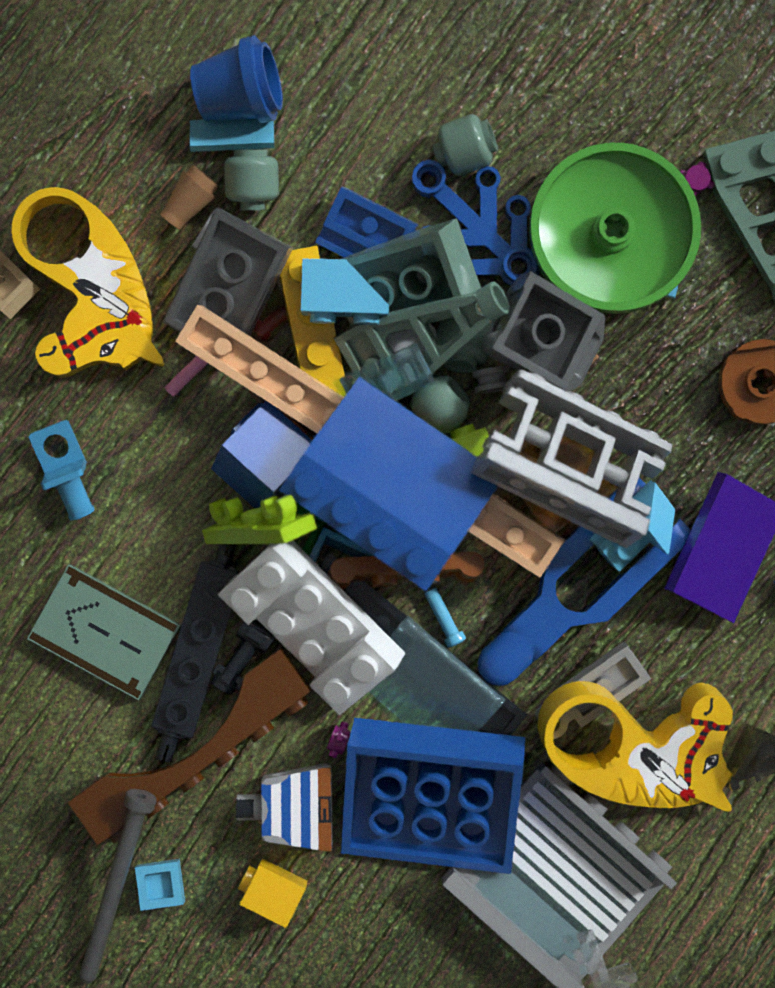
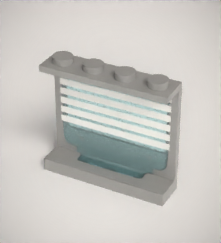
M541 762L521 785L511 874L449 867L441 877L442 885L557 988H584L581 980L663 885L666 884L672 889L677 882L667 874L672 866L654 850L648 855L635 845L640 838L622 821L613 826L603 817V814L608 809L588 792L582 798L570 787L574 782L569 780L556 765L549 769Z

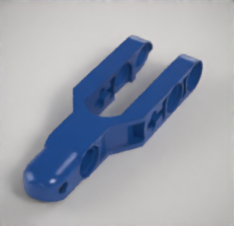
M638 478L633 496L646 485L640 478ZM617 489L607 499L614 501ZM679 518L672 529L668 555L653 544H650L645 549L647 552L630 569L620 573L582 611L574 612L568 610L559 602L556 595V580L593 545L589 539L595 533L578 526L564 539L563 544L542 574L537 596L479 654L477 665L483 679L496 686L508 685L545 653L570 627L608 621L684 547L691 529Z

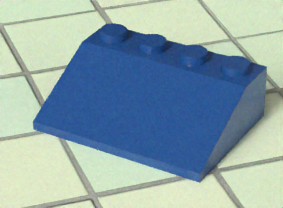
M359 377L305 450L279 490L285 495H292L295 502L427 591L498 486L471 473L477 456Z
M354 717L347 745L341 854L511 874L523 774L525 737Z

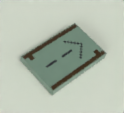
M68 564L27 639L139 701L177 635L181 624L74 565Z

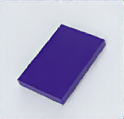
M717 472L664 589L726 621L734 623L775 534V501L730 475Z

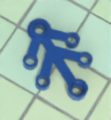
M425 160L414 168L412 174L413 188L421 196H433L466 228L461 229L466 246L486 247L497 257L471 260L477 276H500L507 285L511 286L518 276L522 275L515 274L512 271L511 264L514 261H522L526 265L525 273L533 272L536 275L539 274L540 269L536 264L532 250L527 247V217L530 213L531 205L526 197L514 195L506 203L505 215L511 221L510 245L497 234V189L501 177L496 168L487 166L479 169L476 174L475 186L480 192V216L445 184L446 173L441 164L433 160ZM484 174H490L495 178V184L486 187L480 182V177ZM425 175H432L437 182L433 187H425L421 183V178ZM521 203L525 207V213L520 216L514 215L510 211L511 204Z

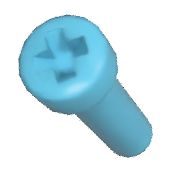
M437 588L424 593L446 636L444 642L447 648L454 647L463 642L466 637L463 631H458Z

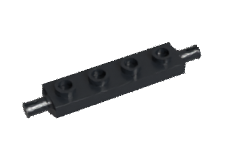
M219 544L214 561L200 562L151 727L162 733L157 753L154 757L162 761L166 745H169L165 762L172 763L178 739L193 738L232 609L218 596V593L235 575L240 573L231 566L237 544H229L226 555L224 553L227 544Z

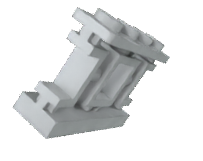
M518 370L505 384L502 391L503 396L499 404L518 413L510 437L494 431L485 440L482 447L484 448L483 452L476 458L471 473L625 548L645 536L650 519L646 517L649 515L651 507L633 499L632 496L640 473L652 479L663 471L665 466L663 460L671 453L673 445L661 439L657 433L651 430L640 429L624 421L619 414L613 411L602 410L584 401L583 397L575 392L564 391L546 382L539 374ZM535 410L554 418L548 432L530 424ZM562 435L595 451L587 475L554 460ZM524 440L541 448L536 464L517 455ZM612 448L630 456L624 469L608 462ZM602 479L618 486L614 501L595 493L599 490Z

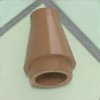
M192 165L187 172L182 171L168 203L160 215L174 227L181 230L187 221L216 198L214 193L219 188V185L196 166Z

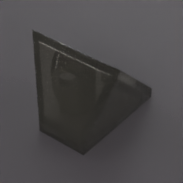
M745 724L726 765L732 773L725 785L726 788L734 791L740 789V781L755 776L756 782H759L762 778L775 774L774 735Z

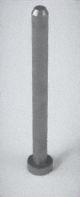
M130 789L125 796L124 805L128 808V813L79 973L81 981L86 984H90L96 979L145 814L153 812L156 804V797L145 790Z

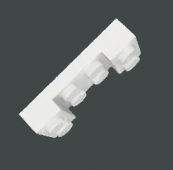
M293 540L285 544H269L258 557L238 575H235L218 593V596L248 625L256 618L315 676L309 686L339 716L394 672L405 655V652Z

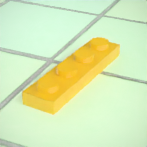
M318 246L292 250L279 279L298 368L345 397L348 393L340 350L333 339L336 337L334 324L311 323L310 316H305L301 313L302 258L320 259Z

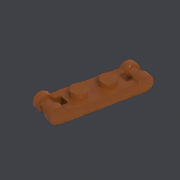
M453 552L431 585L440 583V578L454 577L460 584H471L483 572L485 566L484 559L476 552ZM375 556L339 558L333 562L327 573L342 590L347 589L351 582L372 581V587H391L398 585L397 580L407 579Z

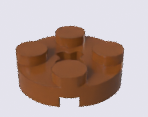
M758 339L747 342L738 347L724 360L719 373L718 387L721 399L733 418L754 425L775 423L774 340ZM757 371H763L764 377L771 378L773 384L766 388V394L759 393L758 388H753L751 380L756 378Z

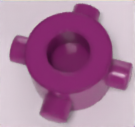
M699 161L698 165L692 166L688 171H680L688 181L694 195L701 193L705 188L713 189L714 183L711 180L709 170L706 168V163Z
M342 721L340 726L335 725L326 749L330 750L329 756L332 758H337L338 754H343L349 740L351 731L348 730L349 724Z

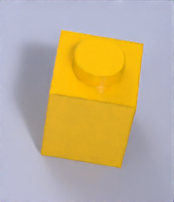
M262 858L257 869L249 865L238 887V890L245 893L240 905L287 928L305 892L308 881Z

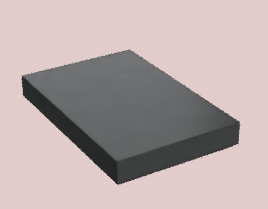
M216 208L164 317L163 323L181 332L196 306L202 305L251 337L293 247L234 215Z

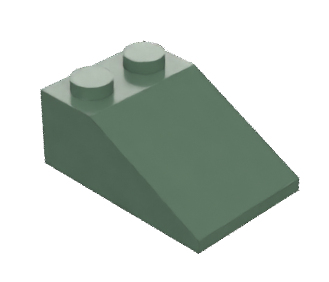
M457 218L419 229L340 259L347 260L389 305V312L473 293L481 288ZM444 313L428 319L427 323L430 324L452 318L453 315L452 313ZM347 317L350 328L357 325L353 324V317Z

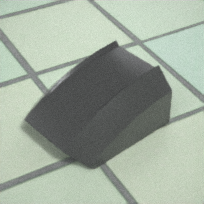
M533 272L518 276L505 293L509 302L510 312L492 321L486 335L483 337L481 352L517 371L524 370L539 374L546 382L564 391H572L582 384L604 340L605 316Z

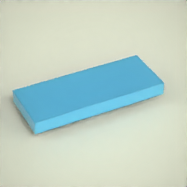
M257 119L209 122L190 120L191 152L274 148V121L260 123Z

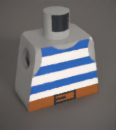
M332 763L264 775L261 781V794H237V821L262 820V840L266 842L320 851H332Z

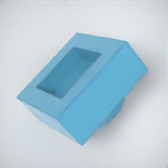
M180 859L138 864L135 867L140 911L178 906L185 903Z

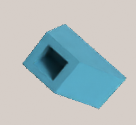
M302 258L301 313L302 315L310 316L311 323L334 324L336 323V316L353 317V324L379 325V316H388L389 305L347 260Z

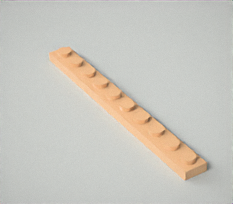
M202 305L196 306L175 341L317 434L344 398ZM495 494L491 496L468 530L538 577L542 576L564 542L562 537Z

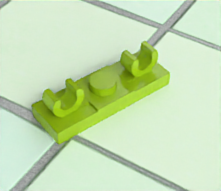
M287 495L281 499H278L277 496H272L261 501L260 508L251 509L244 513L240 499L234 497L228 501L225 498H220L209 503L210 513L217 523L203 529L202 533L206 544H285L316 529L317 525L313 513L296 514V504L292 495Z

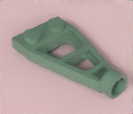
M775 131L705 149L702 156L706 163V168L710 172L711 180L714 183L713 193L769 289H771L775 303V255L769 256L765 253L757 235L758 228L775 224V211L766 215L755 216L748 210L740 196V188L743 185L765 179H771L775 183Z
M491 282L473 293L391 311L388 313V316H379V325H355L333 339L356 379L359 377L363 378L393 400L398 401L417 389L490 321H495L508 314L510 306L501 287L497 283ZM477 302L483 314L477 310ZM444 313H452L461 330L458 335L445 344L440 345L431 331L427 320ZM409 329L416 332L425 348V353L412 367L403 368L388 343L387 336L393 332Z

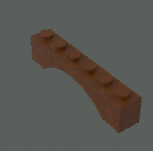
M282 648L245 674L239 697L228 719L215 736L201 749L177 763L156 770L136 773L110 772L70 800L68 804L97 845L107 838L114 844L120 839L128 813V808L124 805L128 790L141 789L150 792L156 797L157 800L153 812L145 814L148 819L169 804L165 796L179 787L183 793L187 792L204 779L200 771L212 762L220 768L239 754L235 746L248 736L253 743L274 728L270 722L273 718L283 711L289 718L306 706L309 701L305 695L311 692L312 688Z

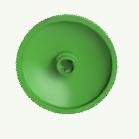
M602 143L589 146L571 154L561 161L546 177L536 195L531 211L529 225L530 244L536 264L548 282L600 313H629L659 302L673 291L687 275L696 258L700 244V211L688 181L667 159L654 151L634 144Z

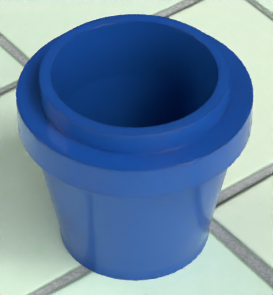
M257 36L241 38L238 45L191 66L190 79L197 108L204 121L257 119L260 123H266L276 120L277 111L281 110L283 106L280 77L268 44L260 42Z

